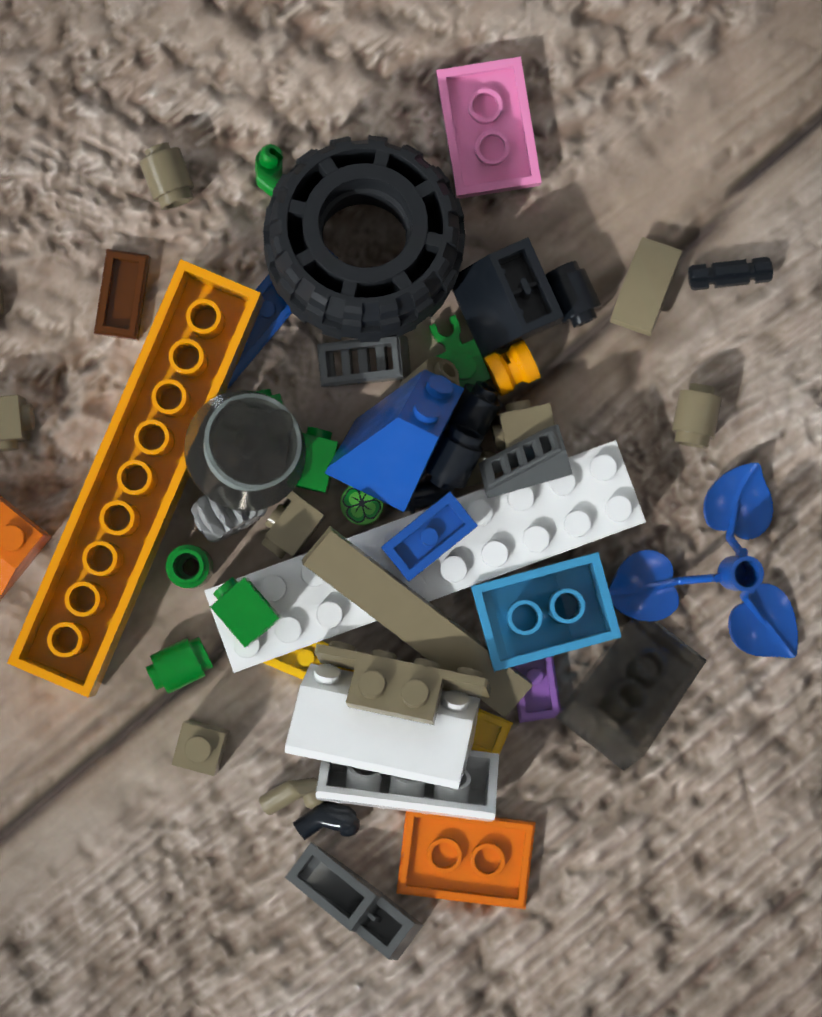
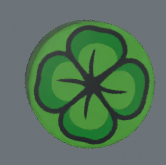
M348 486L341 496L340 506L343 515L351 523L368 525L380 517L384 503Z

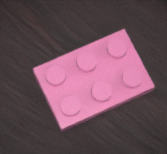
M521 57L436 70L456 198L461 199L541 186L542 181Z

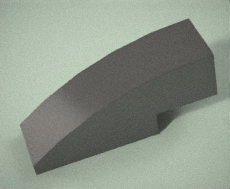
M314 843L309 844L285 877L351 932H356L387 959L398 960L423 927V924L381 891Z

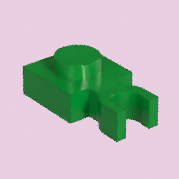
M456 315L449 317L454 328V332L450 336L440 335L436 324L429 326L435 341L441 344L446 351L436 357L447 359L456 367L461 387H464L466 383L475 385L476 381L487 382L491 380L490 373L475 340L473 339L462 344L459 338L461 328Z

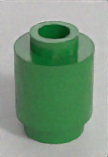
M181 545L169 554L166 560V573L169 579L181 588H199L211 578L213 561L209 553L203 548L194 545ZM189 559L197 560L200 565L198 573L192 576L188 575L184 569V565Z
M199 636L190 641L186 637L151 654L150 658L153 664L146 666V670L156 690L165 687L168 694L205 677L204 672L214 668Z

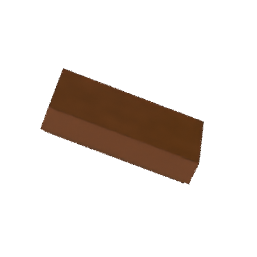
M112 249L106 250L94 334L138 341L151 260L150 255Z

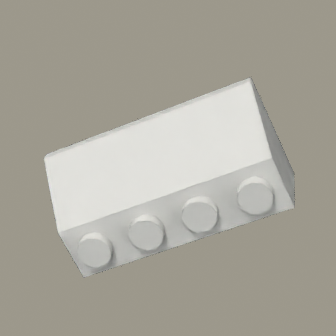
M310 663L300 684L285 745V753L459 790L474 742L480 698L468 696L464 692L454 690L442 691L435 724L430 725L348 707L346 699L353 672L341 670L331 664L317 665Z
M471 750L459 790L321 760L316 799L492 822L495 820L499 754Z

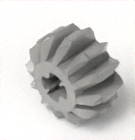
M249 476L233 478L240 483L255 485ZM221 484L200 497L193 504L191 512L195 518L194 522L197 528L204 534L206 539L210 542H218L239 533L260 520V517L265 515L268 508L261 490L240 491Z

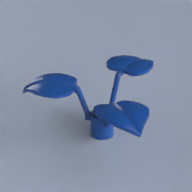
M760 463L744 464L720 476L711 485L704 499L703 513L705 522L714 530L726 531V541L735 551L734 556H728L722 560L717 573L673 578L672 563L665 555L654 550H641L632 553L620 564L608 587L613 607L623 615L639 621H659L670 616L679 606V595L674 586L720 582L728 590L741 591L740 598L744 602L732 609L728 619L729 634L734 644L743 652L754 656L795 658L798 649V629L791 602L778 587L768 583L761 584L764 578L762 564L756 558L747 556L748 550L742 548L734 537L735 535L744 540L759 537L768 529L773 517L772 496L763 477Z

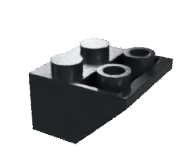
M529 237L495 251L460 271L452 288V292L482 358L509 347L511 344L522 339H527L560 324L564 318Z

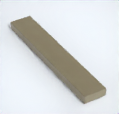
M329 526L302 559V564L425 658L440 664V669L457 672V668L466 667L482 672L483 678L489 680L491 692L489 698L477 697L504 718L533 686L531 680L514 667L494 672L487 646Z

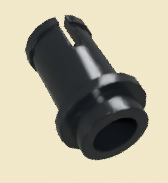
M431 480L421 481L404 512L409 511L410 515L415 513V509L434 505L451 491L437 487Z

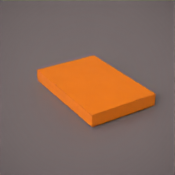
M406 811L396 894L526 909L536 822L495 816V820L492 822Z

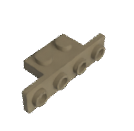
M330 641L329 646L316 644L314 653L320 663L354 670L346 699V704L350 708L434 725L443 689L485 698L490 697L491 686L489 680L483 678V673L475 669L459 667L457 672L440 669V664L428 659L416 658L414 663L397 660L398 656L391 652L377 649L372 650L371 654L355 651L354 646L341 641Z

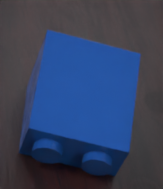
M424 369L355 419L327 467L325 474L404 512L426 471V467L448 425L464 388L452 383L444 376L436 375Z

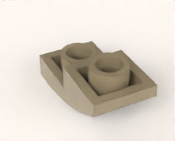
M642 237L619 293L610 323L651 336L664 306L667 291L680 263L683 250Z

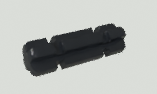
M768 257L752 258V263H747L746 259L712 263L709 268H706V264L692 265L688 269V282L691 290L694 291L709 289V285L713 284L715 288L749 285L750 280H754L755 284L767 283L773 279V265Z

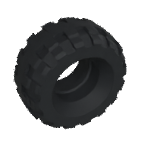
M368 135V140L351 141L349 136L330 140L328 147L321 150L311 149L296 159V165L287 175L283 173L273 189L272 198L269 206L266 208L263 228L264 254L270 279L279 297L281 296L291 312L303 323L309 322L321 329L324 335L341 340V337L360 339V343L379 342L380 338L395 334L400 337L415 330L417 325L426 318H431L444 304L456 283L462 266L465 247L464 214L460 200L455 197L450 187V180L439 166H431L423 159V153L407 144L401 148L389 144L386 137ZM360 204L374 205L385 209L399 220L406 232V243L403 251L397 257L383 265L368 268L352 266L337 259L324 245L323 229L326 222L335 213L346 207Z

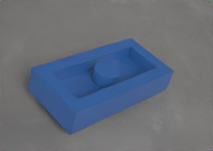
M448 492L381 546V548L409 582L478 527V525L454 495Z

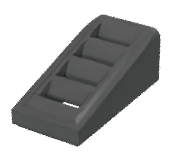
M395 334L380 338L379 342L360 343V339L317 344L321 387L403 380L411 373L408 338L404 335L398 337ZM387 347L392 349L393 369H389ZM369 349H375L377 371L371 372ZM355 350L358 351L360 372L357 374L353 372L352 351ZM334 352H341L343 375L336 376Z
M558 424L543 429L478 463L487 499L572 475ZM503 471V476L495 479L494 473Z

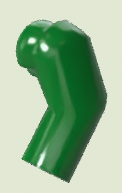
M274 144L263 146L255 159L256 184L270 197H272L273 189L283 175V152Z

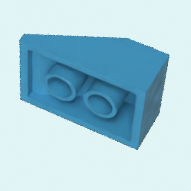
M599 552L471 586L494 672L622 637Z

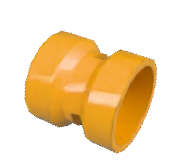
M523 339L511 344L509 351L503 354L495 352L483 358L491 379L501 396L512 392L518 383L525 382L529 384L541 378L535 360Z

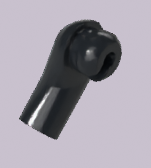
M325 801L294 821L293 825L304 840L323 827L340 831L342 836L350 837L358 832L360 820L351 807Z

